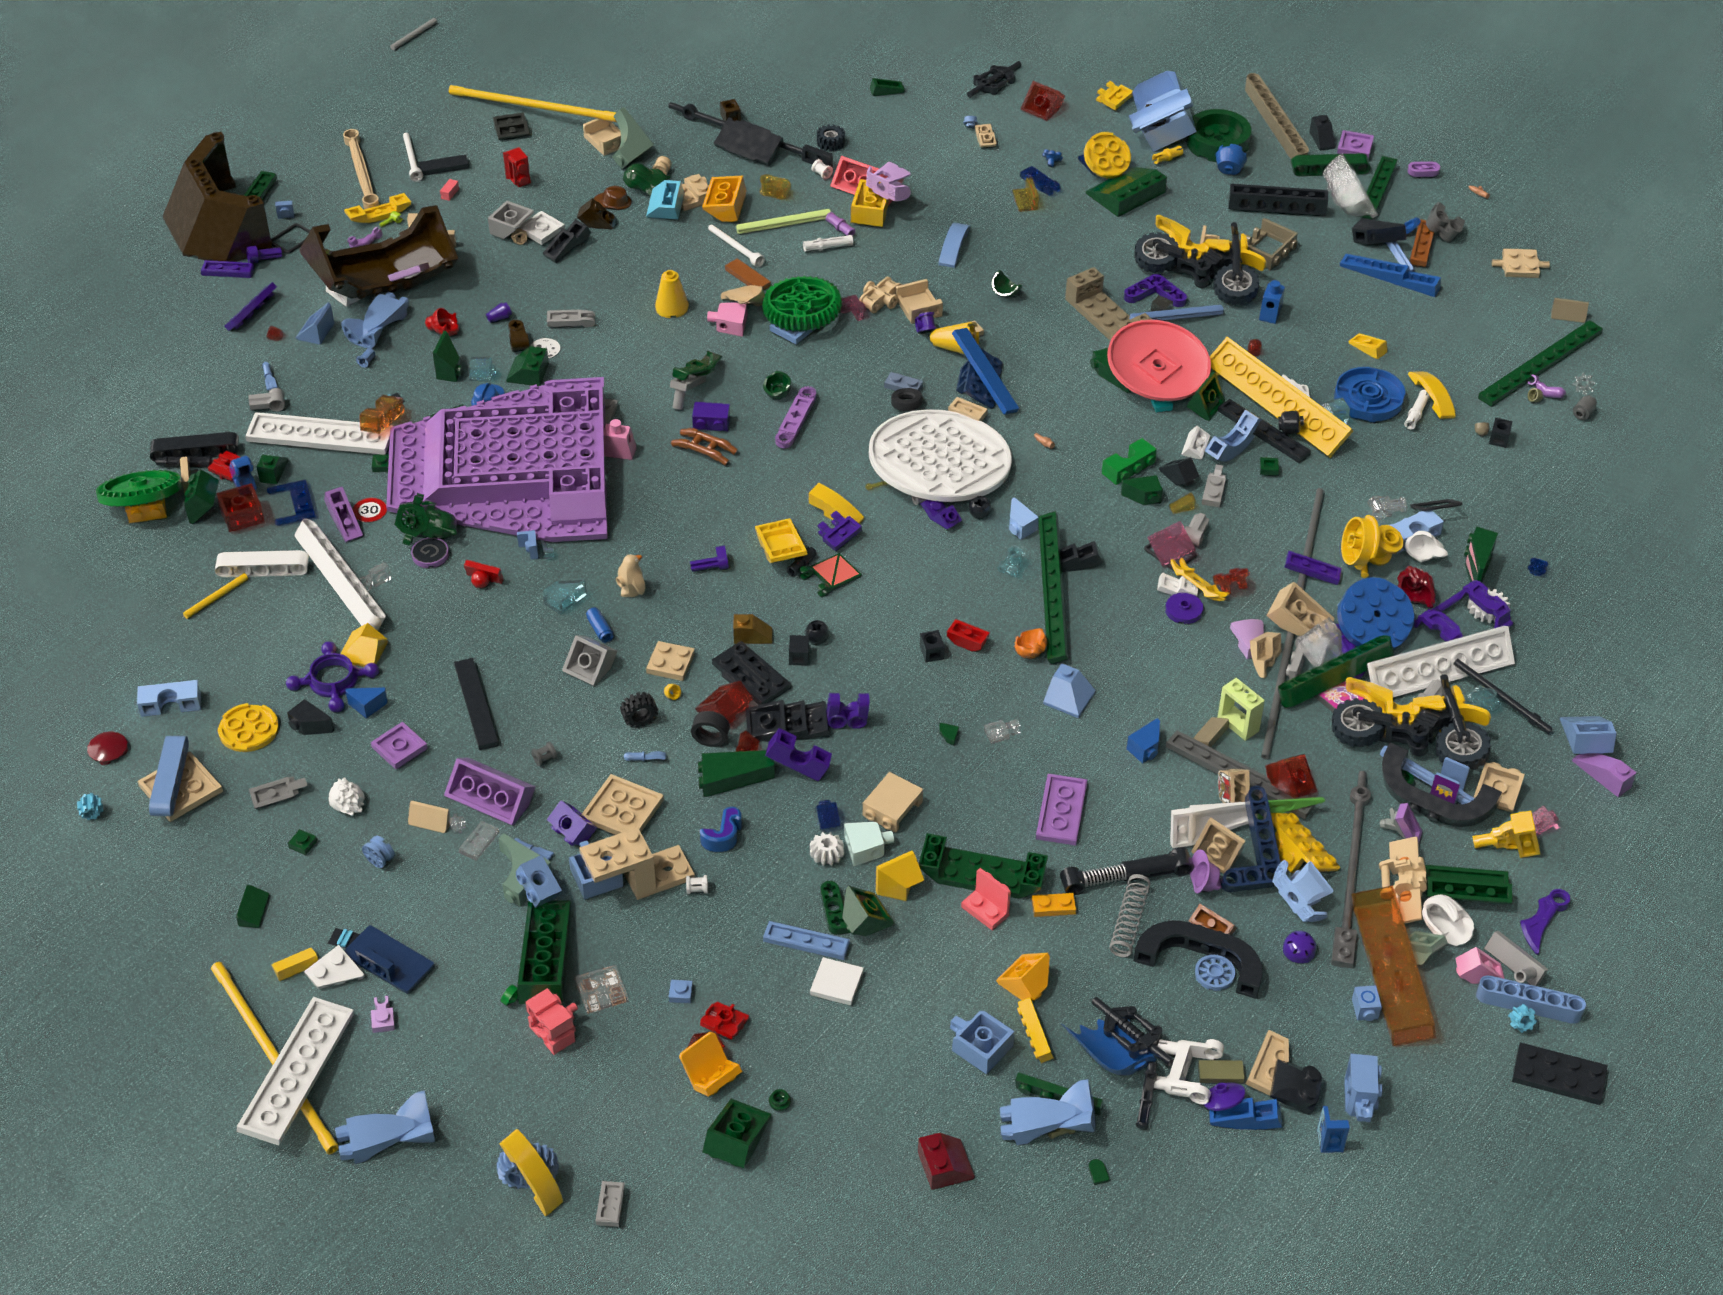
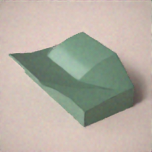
M1419 931L1413 932L1402 941L1407 954L1406 962L1422 966L1430 956L1444 949L1448 943L1444 935Z

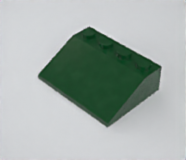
M1132 167L1121 176L1108 179L1087 190L1085 194L1119 217L1166 192L1167 177L1157 169Z

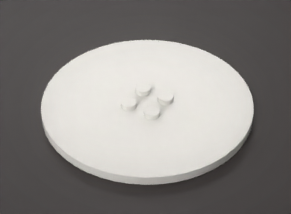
M917 410L888 419L874 431L870 439L868 452L872 467L889 485L918 498L943 502L971 500L977 496L991 493L1007 479L1012 463L1010 448L996 430L982 421L974 420L957 412L945 410Z

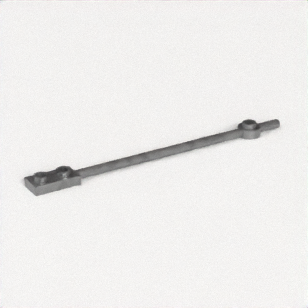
M1365 771L1359 772L1358 784L1352 788L1350 793V801L1355 805L1343 921L1342 928H1335L1331 965L1351 969L1354 962L1357 930L1350 929L1362 814L1363 806L1369 803L1371 792L1365 787L1367 776Z

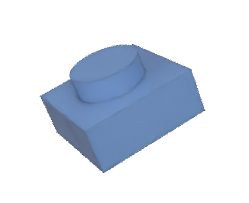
M292 201L275 202L278 219L294 218Z
M671 980L669 1002L691 1003L692 981Z

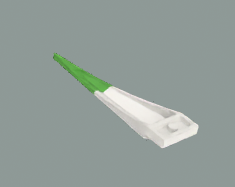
M1323 797L1268 800L1270 813H1284L1325 802ZM1245 802L1190 805L1189 808L1171 810L1170 844L1172 848L1195 845L1210 817L1229 830L1249 824ZM1255 814L1258 820L1264 819L1262 815Z

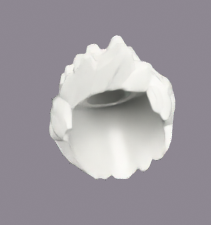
M344 777L342 780L339 778L338 782L334 783L329 792L328 799L329 805L334 810L353 816V813L362 812L361 806L364 805L365 797L357 784L349 782Z

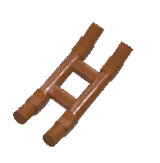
M695 428L680 430L681 436L694 437L691 442L687 439H673L671 441L673 447L694 450L710 456V458L719 461L723 465H726L729 460L719 451L714 450L717 445L733 455L738 450L727 440L714 437ZM701 440L710 442L707 448L698 445Z

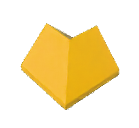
M366 623L351 633L341 654L348 657L353 665L365 667L368 663L377 664L388 643V639L369 623Z
M909 851L876 866V893L880 896L906 901L911 886L924 881L913 851Z

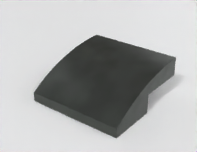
M524 112L493 117L498 140L530 135Z

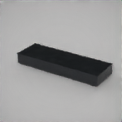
M465 154L419 162V168L422 170L423 176L468 169L469 163Z

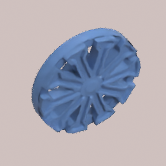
M1207 955L1197 962L1195 977L1204 988L1220 991L1230 987L1234 981L1235 968L1223 956Z

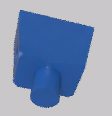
M1273 280L1267 285L1262 300L1260 321L1276 324L1283 305L1285 287L1280 285V282L1277 280ZM1270 303L1274 304L1273 308H1269Z

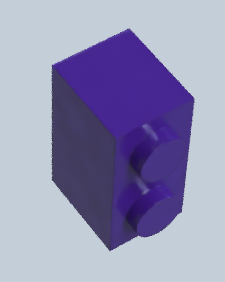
M694 403L692 414L693 428L698 430L728 431L730 404Z

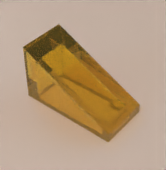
M1191 492L1169 504V507L1173 514L1194 510L1195 498Z

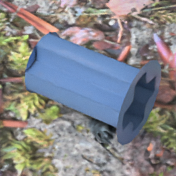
M368 348L361 356H358L356 361L359 366L367 367L368 363L375 356V351Z

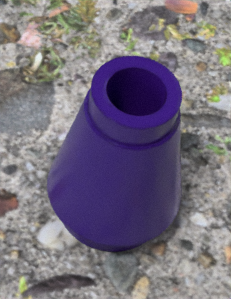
M501 302L485 315L489 323L509 318L512 315V311L507 302Z

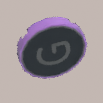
M425 538L414 544L411 555L413 562L420 567H438L448 559L449 550L443 540Z

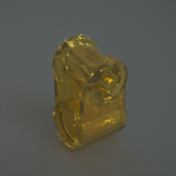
M768 174L760 177L761 187L759 192L761 195L780 200L786 198L791 189L789 180Z

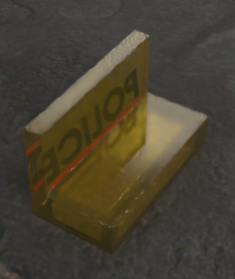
M1032 177L1026 178L1024 189L1012 190L1019 212L1038 210L1039 196Z

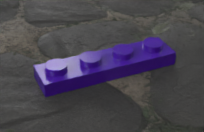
M272 282L264 287L224 327L228 331L232 328L238 329L244 323L242 321L244 318L247 320L254 314L252 311L254 308L256 310L264 304V299L268 300L274 295L273 290L277 286Z

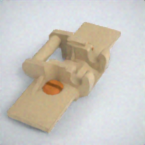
M1418 837L1389 842L1390 859L1379 863L1382 877L1380 896L1382 898H1392L1394 926L1422 920L1421 896L1427 889L1425 861L1422 857H1419ZM1390 871L1393 875H1399V880L1395 881L1393 886H1390Z

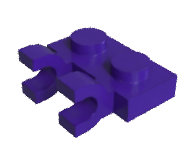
M837 511L831 514L833 518L831 523L835 526L833 529L829 528L823 521L817 525L820 529L818 534L823 537V542L835 552L862 531V526L850 516L847 518L842 517Z

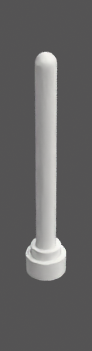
M404 133L403 138L411 165L410 179L418 182L423 178L422 170L417 167L410 135Z
M709 225V231L750 258L752 265L757 268L763 265L765 261L763 255L751 252L714 225Z

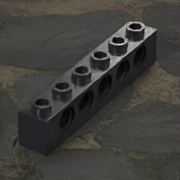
M1230 183L1228 209L1326 216L1328 190Z

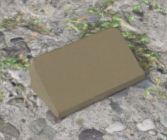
M1554 298L1551 318L1585 323L1589 302Z
M1211 717L1193 739L1212 747L1228 729L1229 719Z

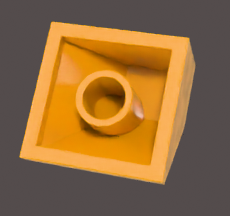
M1022 954L996 982L1020 1000L1029 997L1032 1001L1041 997L1042 991L1048 986L1049 954Z

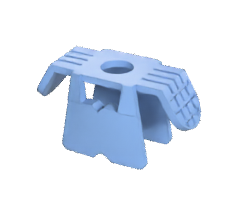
M1283 860L1278 865L1272 881L1278 888V893L1303 922H1315L1326 919L1328 917L1327 912H1314L1311 906L1319 903L1321 898L1332 894L1333 889L1311 861L1301 871H1295L1289 879L1286 875L1288 862Z

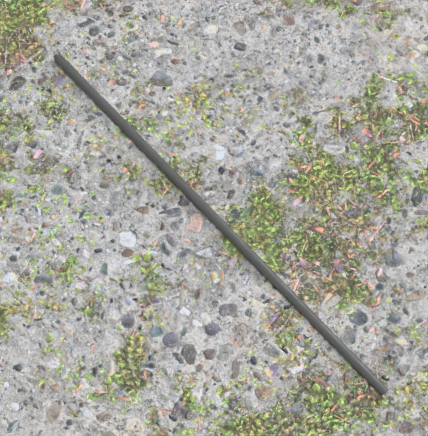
M1318 488L1315 495L1303 553L1307 557L1311 556L1324 493L1322 488ZM1299 573L1297 585L1304 590L1306 575ZM1287 631L1265 735L1261 755L1263 759H1269L1281 702L1278 686L1285 682L1294 634Z

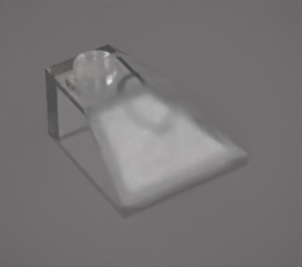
M1330 617L1318 623L1295 641L1314 667L1342 654L1341 631Z

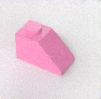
M1477 947L1455 958L1458 975L1471 984H1479L1480 979L1487 975L1505 979L1501 963Z

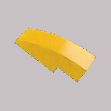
M818 483L809 492V504L824 510L825 517L833 520L831 514L837 511L842 517L847 518L850 516L859 524L864 520V516L851 503L825 485Z

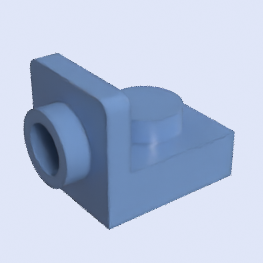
M535 530L517 532L519 547H526V552H530L531 560L538 559Z

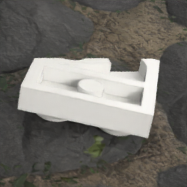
M339 945L304 971L305 975L317 989L327 988L333 984H344L345 981L357 978L361 980L365 977L364 973Z

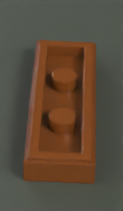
M738 258L725 265L727 272L747 286H761L763 290L771 286V281Z

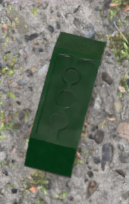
M926 834L919 867L937 884L975 891L977 870L981 868L985 872L990 873L1001 884H1005L1011 891V898L1020 899L1041 890L1048 855L1028 852L1026 862L949 848L946 847L947 837Z

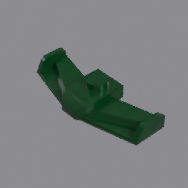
M707 351V354L701 361L693 359L686 363V367H674L672 376L680 380H686L689 375H707L715 371V366L722 356Z

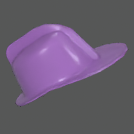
M1197 850L1191 859L1194 869L1190 873L1195 893L1219 890L1221 888L1220 869L1209 862L1204 850Z

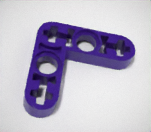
M1159 274L1151 275L1126 288L1124 291V300L1128 303L1138 302L1155 292L1171 305L1178 308L1184 307L1187 300V295Z

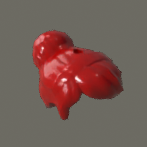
M438 308L432 316L427 317L425 320L427 329L441 335L443 331H447L449 336L456 335L459 332L456 312L451 314L444 308Z

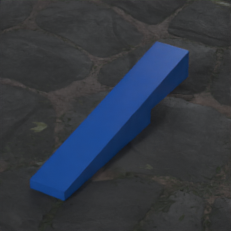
M1345 254L1340 262L1341 267L1432 297H1436L1441 288V277L1411 272L1408 265Z

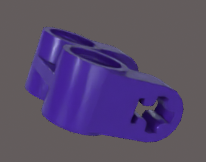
M829 693L826 707L828 725L835 729L842 728L846 724L853 729L864 727L867 724L869 712V693H858L857 701L851 702L847 706L840 702L839 693Z

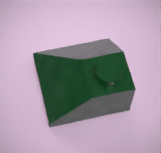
M443 331L433 351L436 379L457 382L459 376L463 373V366L448 332Z
M852 886L846 888L842 918L847 925V930L851 934L866 937L894 924L875 893Z

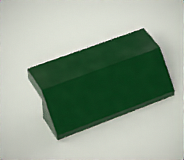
M1426 865L1427 889L1425 892L1427 898L1442 894L1454 900L1511 905L1513 903L1512 884H1509L1508 871Z

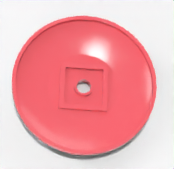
M1140 320L1125 325L1114 334L1107 352L1110 369L1121 384L1140 396L1158 401H1177L1194 395L1208 378L1211 370L1210 357L1202 342L1183 327L1161 320Z

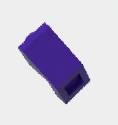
M925 500L921 503L928 517L945 529H949L962 521L953 505L946 508L942 501Z

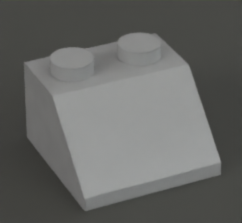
M510 201L504 202L488 217L490 234L504 239L521 226L534 213V210Z
M575 635L562 671L595 686L611 669L617 650L587 636Z

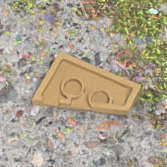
M1268 1030L1246 1085L1270 1096L1276 1061L1279 1059L1289 1062V1039Z

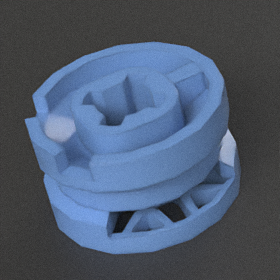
M376 835L371 838L370 843H366L362 847V852L371 864L378 868H383L386 865L385 862L390 861L395 856V853L389 843L385 844L383 842L384 839Z

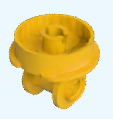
M1366 515L1365 518L1353 517L1347 523L1342 536L1341 552L1343 560L1348 565H1354L1358 570H1364L1368 562L1378 566L1385 565L1390 561L1392 554L1397 553L1403 547V537L1396 528L1390 525L1379 526L1376 518L1372 515Z

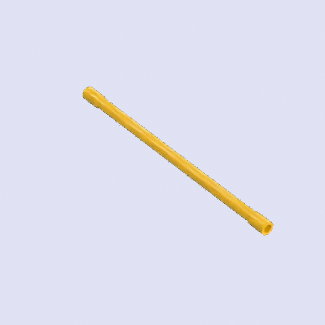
M454 85L449 87V94L467 96L617 122L613 117L616 112L581 108L467 89Z
M222 962L214 963L211 967L212 972L226 990L273 1065L279 1053L232 981ZM306 1097L300 1109L318 1136V1140L326 1153L333 1154L339 1149L338 1144Z

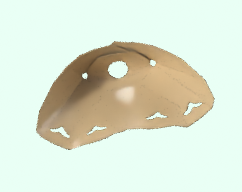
M750 285L723 292L721 300L738 301L739 304L760 306L763 305L762 301L765 293L761 286Z

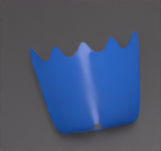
M1101 1019L1097 1020V1030H1091L1080 1025L1081 1034H1076L1063 1025L1069 1034L1099 1065L1113 1074L1128 1076L1147 1067L1149 1061H1157L1152 1053L1140 1055L1135 1059L1131 1058L1129 1051L1121 1046L1117 1039L1104 1034V1021ZM1118 1026L1115 1027V1032L1119 1036L1126 1038L1131 1043H1136Z

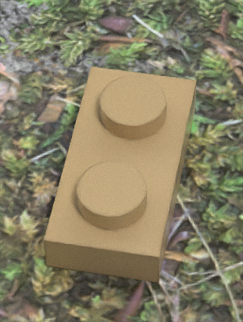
M956 397L948 407V411L957 412L977 421H982L988 413L987 408Z

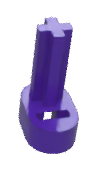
M250 246L246 249L248 263H258V260L282 257L281 247L257 250L256 246Z
M725 545L716 547L717 557L690 561L691 571L719 567V570L729 569Z

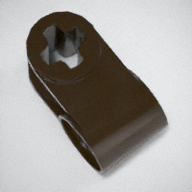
M521 320L510 321L508 328L511 350H526L529 348V340L524 323Z

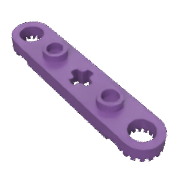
M811 386L802 387L795 397L775 436V443L778 447L788 448L794 443L816 400V389Z

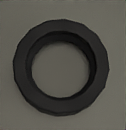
M703 711L695 716L691 735L695 741L702 745L718 747L726 742L730 724L719 713ZM701 726H711L719 730V732H710Z

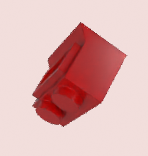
M520 147L503 152L506 179H510L518 187L530 184L527 155Z

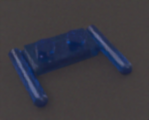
M306 479L267 488L268 494L289 490L296 514L275 519V525L280 526L299 522L303 519L316 518Z

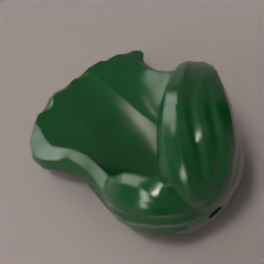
M640 163L629 166L623 175V181L628 187L639 189L651 196L654 187L664 180H670V176H666L659 169H649Z

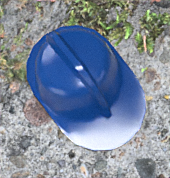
M488 382L481 384L474 390L471 404L474 406L477 405L478 401H491L492 397L504 394V390L496 384Z

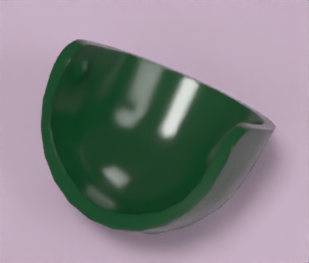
M1001 270L992 279L993 290L1003 297L1015 296L1023 288L1021 284L1016 285L1008 279Z

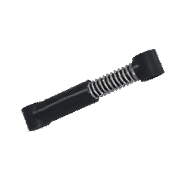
M1178 847L1168 854L1123 861L1121 865L1110 866V868L1107 866L1106 868L1103 867V869L1086 870L1084 872L1077 867H1068L1060 872V879L1065 893H1073L1075 896L1082 893L1085 887L1089 885L1092 886L1095 883L1098 885L1099 882L1102 884L1103 882L1106 883V881L1109 883L1110 881L1113 882V880L1116 882L1117 879L1120 881V878L1128 882L1129 877L1134 874H1140L1147 878L1172 873L1184 876L1193 871L1194 865L1188 850L1185 847ZM1134 878L1131 881L1139 880L1142 878Z

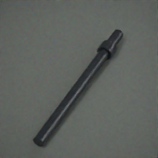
M1457 658L1453 665L1527 718L1531 725L1539 727L1547 734H1550L1553 730L1551 726L1541 720V716L1530 712Z

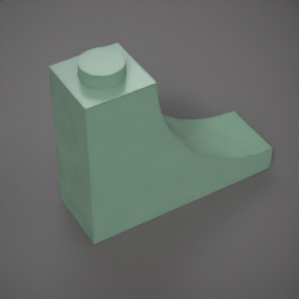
M625 107L621 108L613 116L620 128L621 143L618 151L612 157L621 169L628 166L654 145Z
M503 833L498 838L500 851L512 863L509 877L502 884L504 897L508 902L521 906L527 900L526 890L517 881L515 872L521 864L540 855ZM544 858L545 862L547 863L549 869L552 872L551 862ZM533 879L535 884L541 885L538 880Z

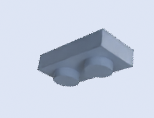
M890 372L884 382V388L894 391L902 388H914L920 391L923 387L922 380Z

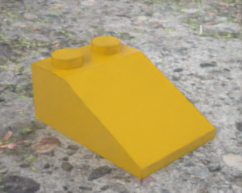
M860 179L851 205V223L883 227L889 199L887 200L874 193L873 189L866 186V180Z

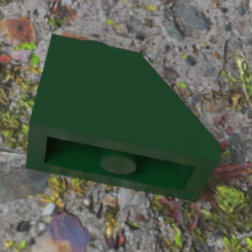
M262 454L256 466L259 481L261 483L277 485L289 459L287 457Z
M1157 475L1122 480L1120 493L1122 496L1139 504L1150 505L1161 503L1163 489Z

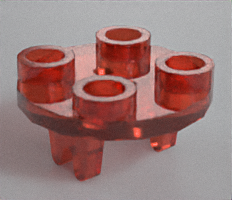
M1238 567L1228 570V574L1219 573L1213 575V583L1215 585L1220 584L1222 592L1231 594L1230 585L1233 581H1237L1239 589L1247 588L1245 577L1250 575V571L1248 568L1240 569Z

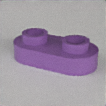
M1411 162L1408 165L1407 172L1412 177H1434L1439 174L1440 165L1436 162Z

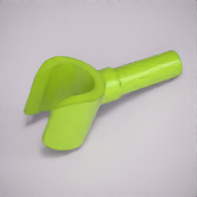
M393 211L387 220L379 223L380 227L392 221L401 223L403 220L399 217L401 214Z

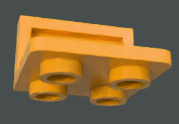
M165 498L148 504H141L140 506H125L129 523L167 518Z
M708 1032L679 1055L694 1090L708 1097L716 1094L722 1086L732 1082L742 1072L739 1064L727 1060L720 1042L713 1032Z

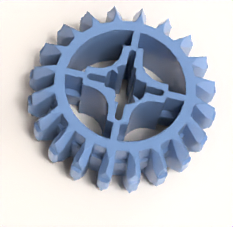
M531 1144L548 1167L553 1178L556 1179L559 1169L557 1153L553 1152V1148H548L547 1145ZM501 1152L497 1162V1174L502 1183L508 1184L509 1187L516 1186L517 1189L530 1188L516 1164L510 1162L505 1152Z

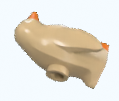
M627 555L618 569L616 582L619 587H622V597H635L639 594H644L645 581L643 579V570L639 566L642 558L641 555Z

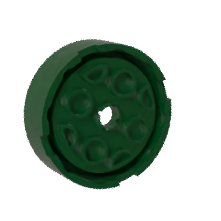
M1209 109L1201 111L1192 117L1197 132L1187 136L1186 143L1189 150L1197 157L1203 156L1208 158L1207 161L1217 162L1216 152L1222 145L1225 147L1230 146V144H1236L1242 147L1243 152L1249 150L1252 129L1248 120L1242 115L1224 109Z

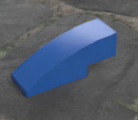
M1246 1098L1230 1109L1221 1111L1209 1110L1210 1124L1212 1126L1248 1130L1282 1128L1281 1108L1277 1099L1254 1102L1253 1098Z

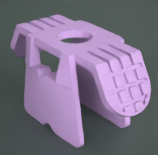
M887 162L873 174V169L869 166L866 186L873 189L874 193L893 201H902L910 196V188L898 182V180L910 176V172L899 168L898 165L892 162ZM880 174H883V175L888 176V177L885 179V178H883V177H881V176H879V175H880Z

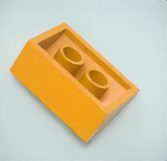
M743 176L712 177L702 206L703 210L722 222L738 221L747 192Z

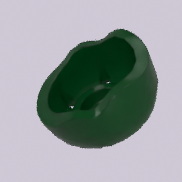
M775 371L765 378L763 389L770 398L782 399L791 390V379L786 373Z

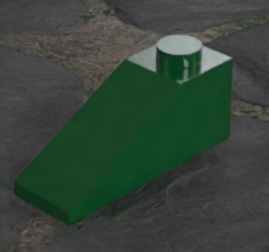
M1108 348L1093 351L1092 359L1090 360L1092 369H1095L1100 377L1126 393H1131V390L1121 384L1112 373L1107 358Z

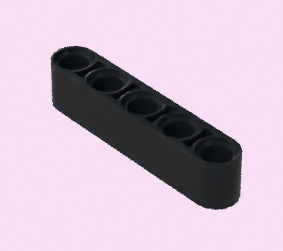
M234 432L157 438L150 443V459L156 462V458H164L165 456H210L213 458L219 457V454H223L225 451L235 455L239 452V436Z

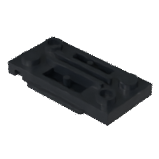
M728 117L714 141V145L733 154L769 166L784 140L783 137L771 133L766 128L744 120H736L735 122L732 118Z
M742 641L712 659V665L722 673V677L746 698H751L758 705L770 703L791 689V683Z

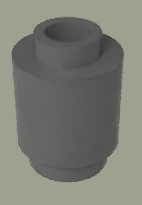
M1589 395L1582 397L1573 408L1574 416L1580 420L1588 419L1596 409V399Z

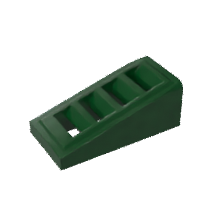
M872 78L870 85L872 96L904 93L905 91L901 81Z

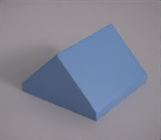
M328 302L312 314L295 338L305 342L321 344L334 325L331 304Z

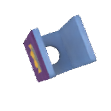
M1446 757L1441 774L1438 772L1435 774L1430 794L1456 804L1459 789L1464 790L1470 767Z

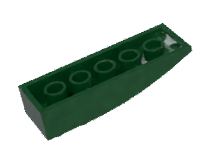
M551 900L536 908L533 903L528 901L517 983L519 1004H526L527 1000L547 988L552 994H556L560 998L561 1003H563L569 940L570 900Z

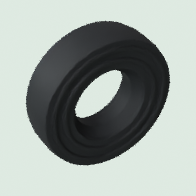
M914 388L898 389L891 395L892 406L901 411L915 410L923 402L922 393Z

